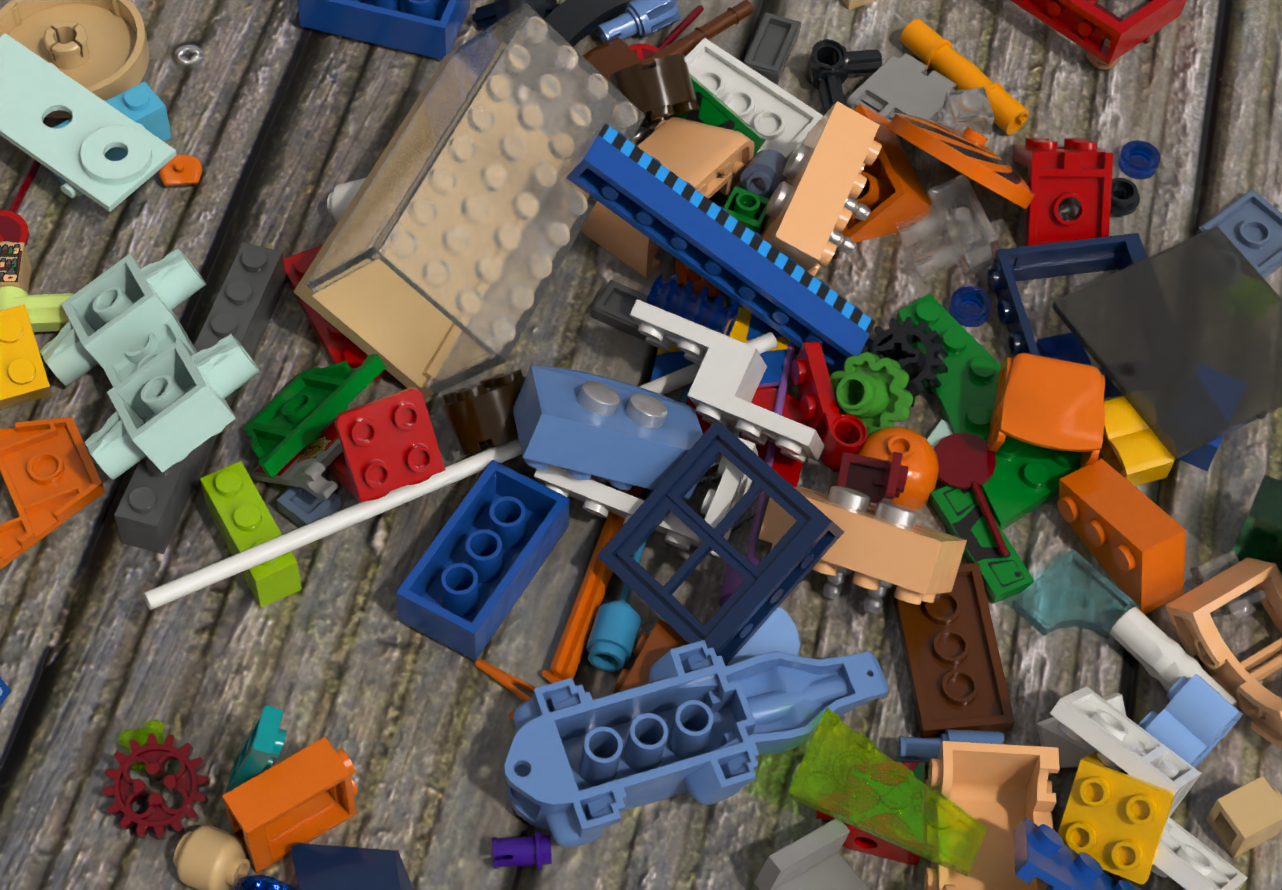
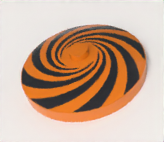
M894 113L887 125L888 129L1025 209L1028 208L1035 196L1030 187L1010 165L984 146L988 138L969 127H966L962 133L933 120L901 113Z

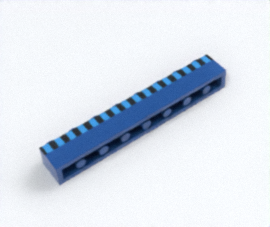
M605 123L587 141L566 176L569 181L800 349L804 342H820L827 368L833 373L844 369L847 358L860 355L875 324V321L864 314L860 308L849 303L830 289L825 282L815 278L796 264L792 258L784 255L766 242L758 233L750 230L732 217L724 208L716 205L697 191L693 185L679 178L663 166L659 160L648 155L629 141L621 132L614 130Z

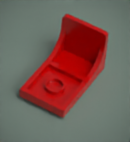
M410 387L339 413L335 418V426L343 451L326 468V471L361 502L382 498L392 490L405 485L424 482L432 475L445 471L423 394L417 388Z

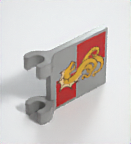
M332 420L319 433L318 439L312 445L302 449L273 478L267 476L260 464L250 473L255 481L304 488L315 497L326 500L338 488V485L335 481L326 480L321 474L343 451L335 420Z

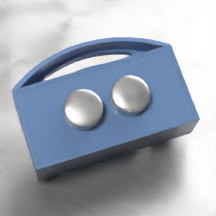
M531 366L513 407L522 457L528 465L540 470H546L550 465L558 466L580 480H588L594 475L597 476L600 482L610 483L621 490H630L635 485L647 488L652 493L703 435L695 409L689 405L622 381L559 367ZM697 483L685 495L684 498L690 499Z

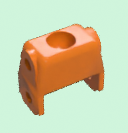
M1020 353L1015 357L1005 356L999 371L996 399L990 417L987 441L988 450L997 452L1004 443L1006 435L1019 441L1043 448L1081 452V458L1078 463L1080 467L1093 465L1099 457L1103 442L1105 376L1101 374L1098 368L1091 365L1028 353Z

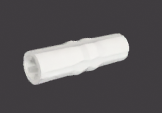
M1133 607L1126 612L1112 627L1110 635L1143 665L1150 676L1160 681L1167 692L1183 676L1190 680L1197 674L1232 705L1236 706L1238 703L1234 697L1201 667L1196 659L1186 654L1180 644L1169 638L1137 607Z

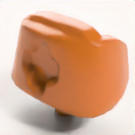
M176 155L158 173L166 188L191 184L196 187L202 174V165L200 160L194 156Z

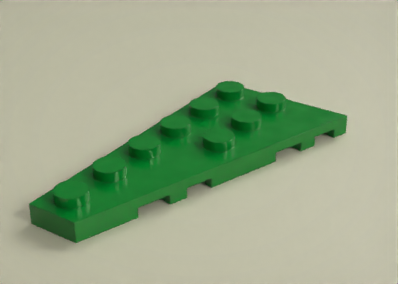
M929 293L899 310L896 322L899 326H903L906 317H911L916 325L925 321L932 331L936 330L943 340L942 345L949 355L943 359V362L948 367V372L937 374L936 377L942 384L940 388L930 385L928 390L930 394L934 393L941 407L939 413L942 419L948 422L953 434L968 433L977 435L987 442L990 417L996 399L1001 365ZM918 342L917 346L923 354H927L925 346ZM1006 435L1002 446L997 452L994 451L997 462L994 475L986 484L980 487L993 517L1000 528L1004 530L1059 494V479L1081 468L1080 464H1078L1081 452L1043 448Z

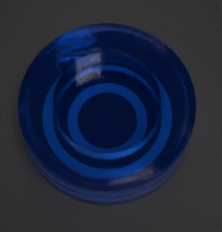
M1140 140L1131 141L1123 146L1118 165L1121 171L1131 178L1147 179L1156 173L1160 162V153L1155 146L1148 142Z
M963 286L952 294L949 313L962 326L978 327L988 320L992 308V300L988 293L979 287Z

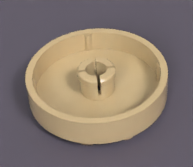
M11 0L0 10V37L6 33L48 63L54 64L61 72L104 101L138 85L146 73L149 63V47L141 14L130 0ZM61 110L53 111L46 115V117L51 118L73 117L70 113Z

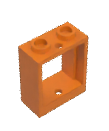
M326 737L319 739L222 796L231 832L245 842L246 858L250 861L256 874L291 854V846L298 843H309L357 815L354 796L358 794V789L351 777L355 773V768L347 753L342 748L335 751Z

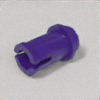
M536 831L535 836L492 837L494 869H499V867L537 865V870H542V865L552 864L551 836L541 835V831Z

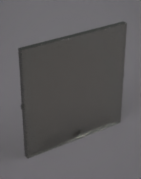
M1218 226L1140 262H1133L1131 266L1053 302L1052 309L1175 459L1256 419H1264L1268 413L1282 407V298Z

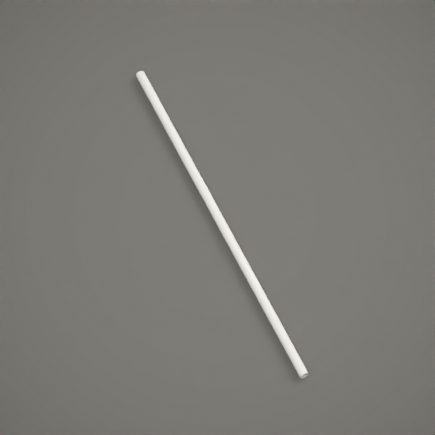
M772 332L744 342L757 348L759 354L777 347V340ZM691 364L639 387L664 395L693 383L701 365ZM519 438L445 467V471L432 475L424 482L405 485L390 491L386 496L376 500H365L144 592V600L149 610H153L485 470L492 460L502 463L522 454Z

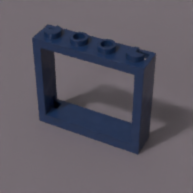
M1139 233L996 250L992 269L987 270V282L990 291H995L998 298V317L1000 323L1007 326L1009 332L1008 347L1011 356L1015 357L1020 353L1040 356L1016 285L1017 281L1118 269L1151 362L1099 368L1101 374L1105 376L1104 398L1125 396L1136 392L1140 394L1178 389L1187 362Z

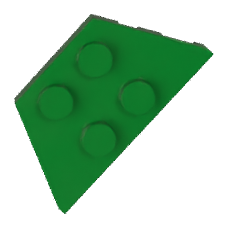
M377 354L368 355L360 367L353 369L350 368L346 361L331 364L325 368L317 367L302 371L244 426L245 432L251 440V446L260 459L258 462L269 478H273L302 449L312 445L318 439L319 433L332 420H335L339 413L347 411L348 404L386 369Z

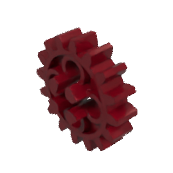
M154 733L148 734L147 745L143 747L134 739L130 740L129 744L132 753L126 756L116 751L114 757L120 763L118 770L106 769L104 773L114 781L113 786L102 789L105 797L116 799V802L107 809L109 814L112 816L121 813L125 814L119 824L124 830H128L135 823L138 824L137 836L139 838L145 839L149 830L154 829L157 838L164 840L166 828L170 826L179 834H182L184 827L181 821L187 817L197 822L199 816L193 809L196 803L207 804L209 800L207 796L199 792V788L209 785L210 778L205 775H197V772L206 765L201 757L192 760L188 759L193 751V747L189 743L184 744L179 750L176 749V738L174 735L169 734L164 744H159ZM170 760L180 761L181 768L179 772L167 775L163 783L172 794L183 795L184 802L182 806L178 809L168 808L167 801L159 793L154 792L148 798L149 808L142 814L134 813V802L138 798H147L151 790L140 778L132 779L130 777L132 767L137 764H143L146 766L147 773L153 779L160 781L165 776L164 767L166 763Z

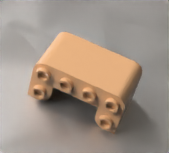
M954 741L942 742L937 759L930 758L928 779H925V808H930V823L924 824L923 850L924 852H931V867H926L924 890H1046L1049 885L1037 877H1034L1030 883H1027L1015 876L1014 830L1025 817L1038 826L1045 824L1053 829L1052 811L1056 804V793H1052L1053 785L1049 778L1052 773L1058 774L1060 770L1058 747Z

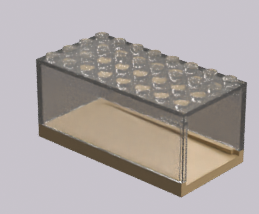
M525 3L444 56L293 292L366 354H377L385 365V370L407 388L414 387L420 390L424 399L505 363L597 202L596 199L566 178L567 174L587 141L605 123L614 130L621 132L629 141H632L645 115Z

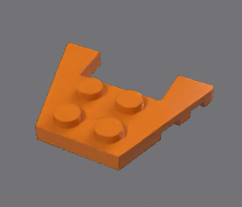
M73 417L15 422L14 428L0 429V473L19 515L17 518L0 524V570L105 493L102 481Z

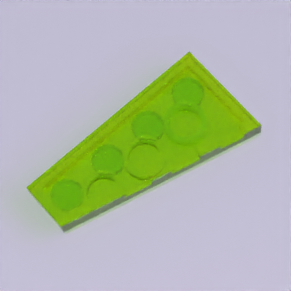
M826 708L788 790V797L967 877L984 839L987 827L939 791H933L914 776V772L902 763H896L876 748V744L861 732L856 733L844 724L837 714Z

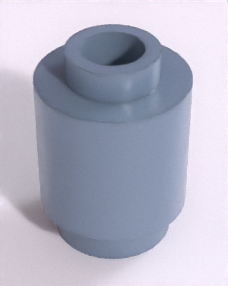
M762 150L758 152L741 174V187L770 199L779 184L787 180V177L783 175L787 163L785 156L776 150Z

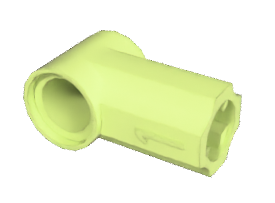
M0 287V311L25 304L33 332L60 331L70 321L61 304L74 294L28 295L26 291L18 287Z

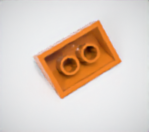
M859 104L853 110L880 125L873 140L882 144V147L871 166L865 164L861 175L867 177V181L863 190L856 198L858 203L867 205L871 212L865 221L854 218L852 214L846 227L841 232L843 236L852 238L855 243L901 232L932 208L895 133L887 128L889 124L888 119L862 104Z

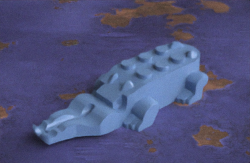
M702 640L668 651L650 667L648 675L649 684L593 700L590 692L585 693L583 685L575 686L572 678L537 687L534 689L533 698L521 703L513 713L517 733L513 738L504 764L508 800L515 812L529 824L537 828L550 830L558 845L567 848L584 845L600 838L603 829L621 820L620 812L686 792H689L701 805L714 804L735 795L742 787L755 780L756 774L754 770L758 767L756 759L759 754L783 753L800 746L818 728L833 718L848 713L858 706L865 705L871 700L877 698L884 699L888 692V684L878 660L870 651L825 659L800 657L774 651L757 655L726 667L722 656H717L714 648L708 649L705 641Z

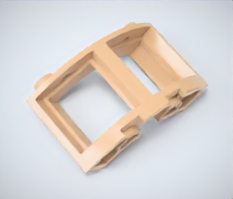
M1247 557L1165 605L1187 654L1191 657L1198 655L1212 675V678L1237 700L1238 703L1235 707H1239L1253 720L1250 727L1253 731L1282 748V698L1259 683L1282 669V637L1239 662L1224 642L1210 615L1212 611L1254 587L1265 610L1282 633V574L1275 563Z

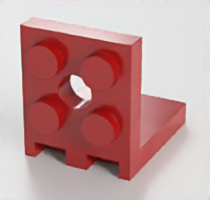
M1031 137L1025 138V145H1013V161L1028 167V186L1035 194L1026 211L1025 246L1109 236L1113 152L1098 148L1096 141H1088L1087 138H1064V145H1057L1058 141H1049V138ZM1073 197L1078 202V213L1072 219L1063 220L1058 213L1059 204L1065 198Z

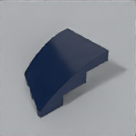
M298 843L291 846L299 890H414L398 850Z

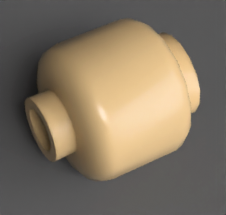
M211 825L200 826L194 831L187 832L180 839L173 858L179 880L186 886L196 890H232L234 886L239 887L244 883L250 870V861L246 859L247 850L245 842L238 836Z

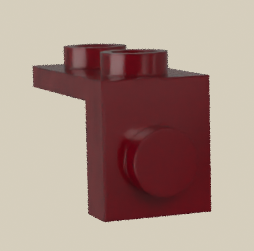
M843 452L836 486L864 493L870 497V505L878 506V502H891L894 498H899L900 493L904 492L908 466L901 465L902 453L893 452L886 461Z

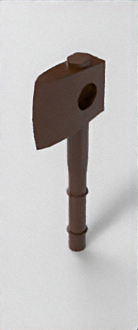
M744 0L732 8L729 7L723 14L701 27H696L695 31L668 44L642 61L622 39L617 37L591 49L569 67L579 80L593 92L598 102L615 100L609 79L611 74L635 64L641 63L643 66L655 62L654 59L675 54H683L685 56L704 38L709 40L732 25L739 24V21L753 13V7L748 0Z

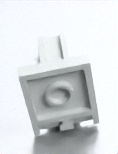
M739 438L758 455L755 443ZM724 455L718 467V472L722 473L717 490L709 489L701 508V513L705 515L704 520L713 528L721 522L744 496L752 483V480ZM550 465L546 470L536 469L534 474L538 483L566 497L569 496L584 502L582 508L594 515L607 518L610 512L625 518L623 525L644 502L642 499L591 479H577L571 476L567 470L558 466ZM672 512L656 528V531L666 534L664 541L684 550H689L691 545L699 547L703 542ZM734 525L723 536L727 541L730 537ZM711 550L708 553L711 556L721 559V557L714 550Z

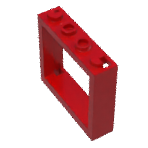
M1086 0L1010 1L1109 65L1179 17L1187 0H1149L1151 1L1149 4L1122 22L1117 21ZM1106 38L1110 40V49L1103 45Z

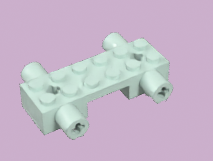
M179 249L167 254L162 260L150 263L143 268L131 254L121 259L61 304L70 321L52 341H49L40 350L45 363L67 387L98 364L104 369L113 386L107 393L117 411L107 419L105 425L99 431L93 433L85 441V445L97 464L113 480L146 456L162 473L175 463L185 459L191 451L210 437L219 434L226 425L236 419L225 398L260 372L251 356L232 334L219 340L217 344L208 349L197 352L172 309L204 287L206 283L193 264Z

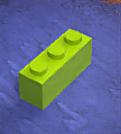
M242 461L200 478L206 507L232 556L282 535ZM292 551L242 572L260 608L302 590L298 562Z

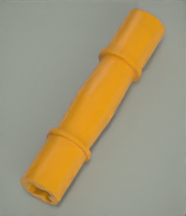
M921 19L911 21L904 28L900 36V43L924 62L929 70L934 69L956 83L957 85L954 89L973 102L975 109L979 113L986 115L1008 135L1014 134L1025 124L1029 116V110L1006 92L1000 83H993L972 62L954 50L949 40L942 38Z

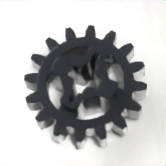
M906 317L903 326H899L894 318L890 319L889 329L885 331L881 327L876 326L874 329L877 337L874 340L868 338L865 343L868 348L867 352L876 354L880 359L890 358L897 361L901 369L908 373L909 381L904 389L908 390L913 396L911 407H914V397L918 395L928 400L930 396L927 389L930 385L936 388H940L942 385L936 377L937 374L948 372V367L943 362V359L949 355L942 345L943 340L936 330L932 331L925 321L916 325L911 317ZM918 342L925 346L927 354H923L917 346Z

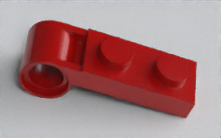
M804 342L796 360H793L791 364V379L794 385H798L801 396V416L803 420H807L810 428L817 431L824 444L820 455L821 461L829 468L839 470L842 453L857 454L867 439V428L859 418L850 414H840L820 342Z

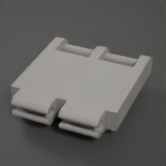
M907 53L900 59L893 55L849 96L846 106L853 110L859 104H862L887 118L889 122L894 113L913 115L936 121L953 105L955 98L954 87L957 84L935 70L926 76L927 72L925 70L928 69V66ZM902 139V141L907 145H912V143H910L906 139Z

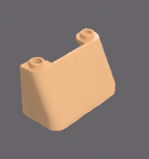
M673 117L669 120L661 121L656 126L654 132L637 147L659 160L663 166L682 180L693 185L697 191L709 199L718 190L727 195L729 192L732 193L735 186L742 188L740 182L741 174L754 156L755 145L754 141L741 132ZM579 191L573 201V226L645 278L660 267V261L654 258L660 247L585 191Z

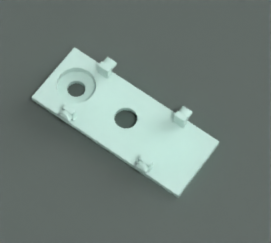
M6 33L0 37V135L65 180L66 183L60 189L69 197L74 198L76 195L80 197L82 194H85L111 212L177 155L174 148L146 130L143 125L134 122L61 72L54 64L48 63ZM57 110L66 111L73 116L72 121L62 128H50L43 123L47 114ZM115 147L126 149L128 152L127 156L119 161L108 160L105 157V153Z

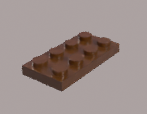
M979 563L960 564L952 592L936 594L934 603L921 601V605L899 600L894 597L897 585L893 584L891 591L921 738L940 737L947 729L1012 731L1015 720Z

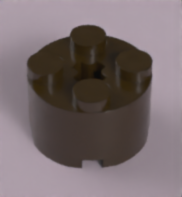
M683 54L654 59L655 62L643 66L641 63L635 64L610 75L611 89L624 131L643 127L646 125V120H648L649 127H653L663 120H669L674 112L677 113V116H681L700 109Z
M521 369L506 374L500 373L479 381V385L470 388L464 387L442 395L445 403L443 408L460 455L481 451L480 445L482 444L495 447L518 438L513 407L526 379Z

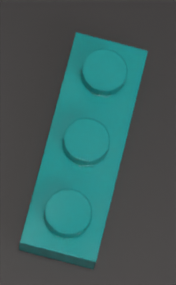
M264 705L234 760L225 794L271 768L274 758L278 759L287 730L279 728L284 710Z

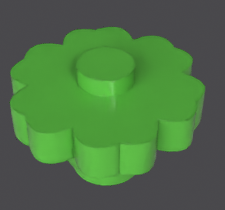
M864 352L859 356L847 358L844 366L845 371H836L831 375L830 380L840 414H850L859 418L867 428V437L883 428L894 427V422H904L907 420L913 396L908 390L904 389L909 381V375L905 370L901 369L897 361L890 358L880 359L876 354Z

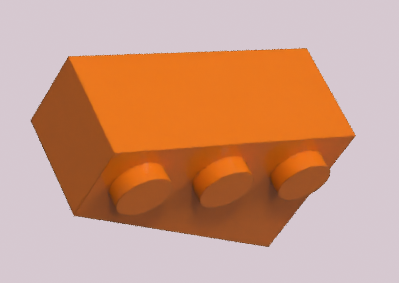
M1102 458L1093 465H1086L1059 479V500L1057 505L1061 516L1073 528L1133 607H1137L1142 613L1147 614L1184 594L1185 528Z

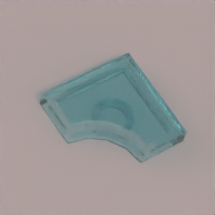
M1074 549L1070 550L1013 599L1011 605L1012 609L1043 636L1056 629L1079 627L1092 630L1107 640L1111 637L1110 631L1115 623L1133 607L1138 609L1140 607Z

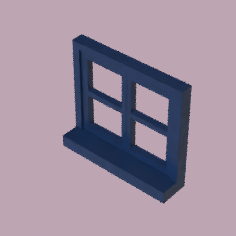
M716 419L599 552L597 557L689 644L704 640L708 649L714 648L716 655L722 656L726 666L841 537L844 531ZM723 454L751 479L754 484L721 522L713 528L682 499ZM764 491L797 521L756 567L723 536ZM672 512L703 542L663 586L632 556ZM714 550L745 580L704 625L672 594L707 554Z

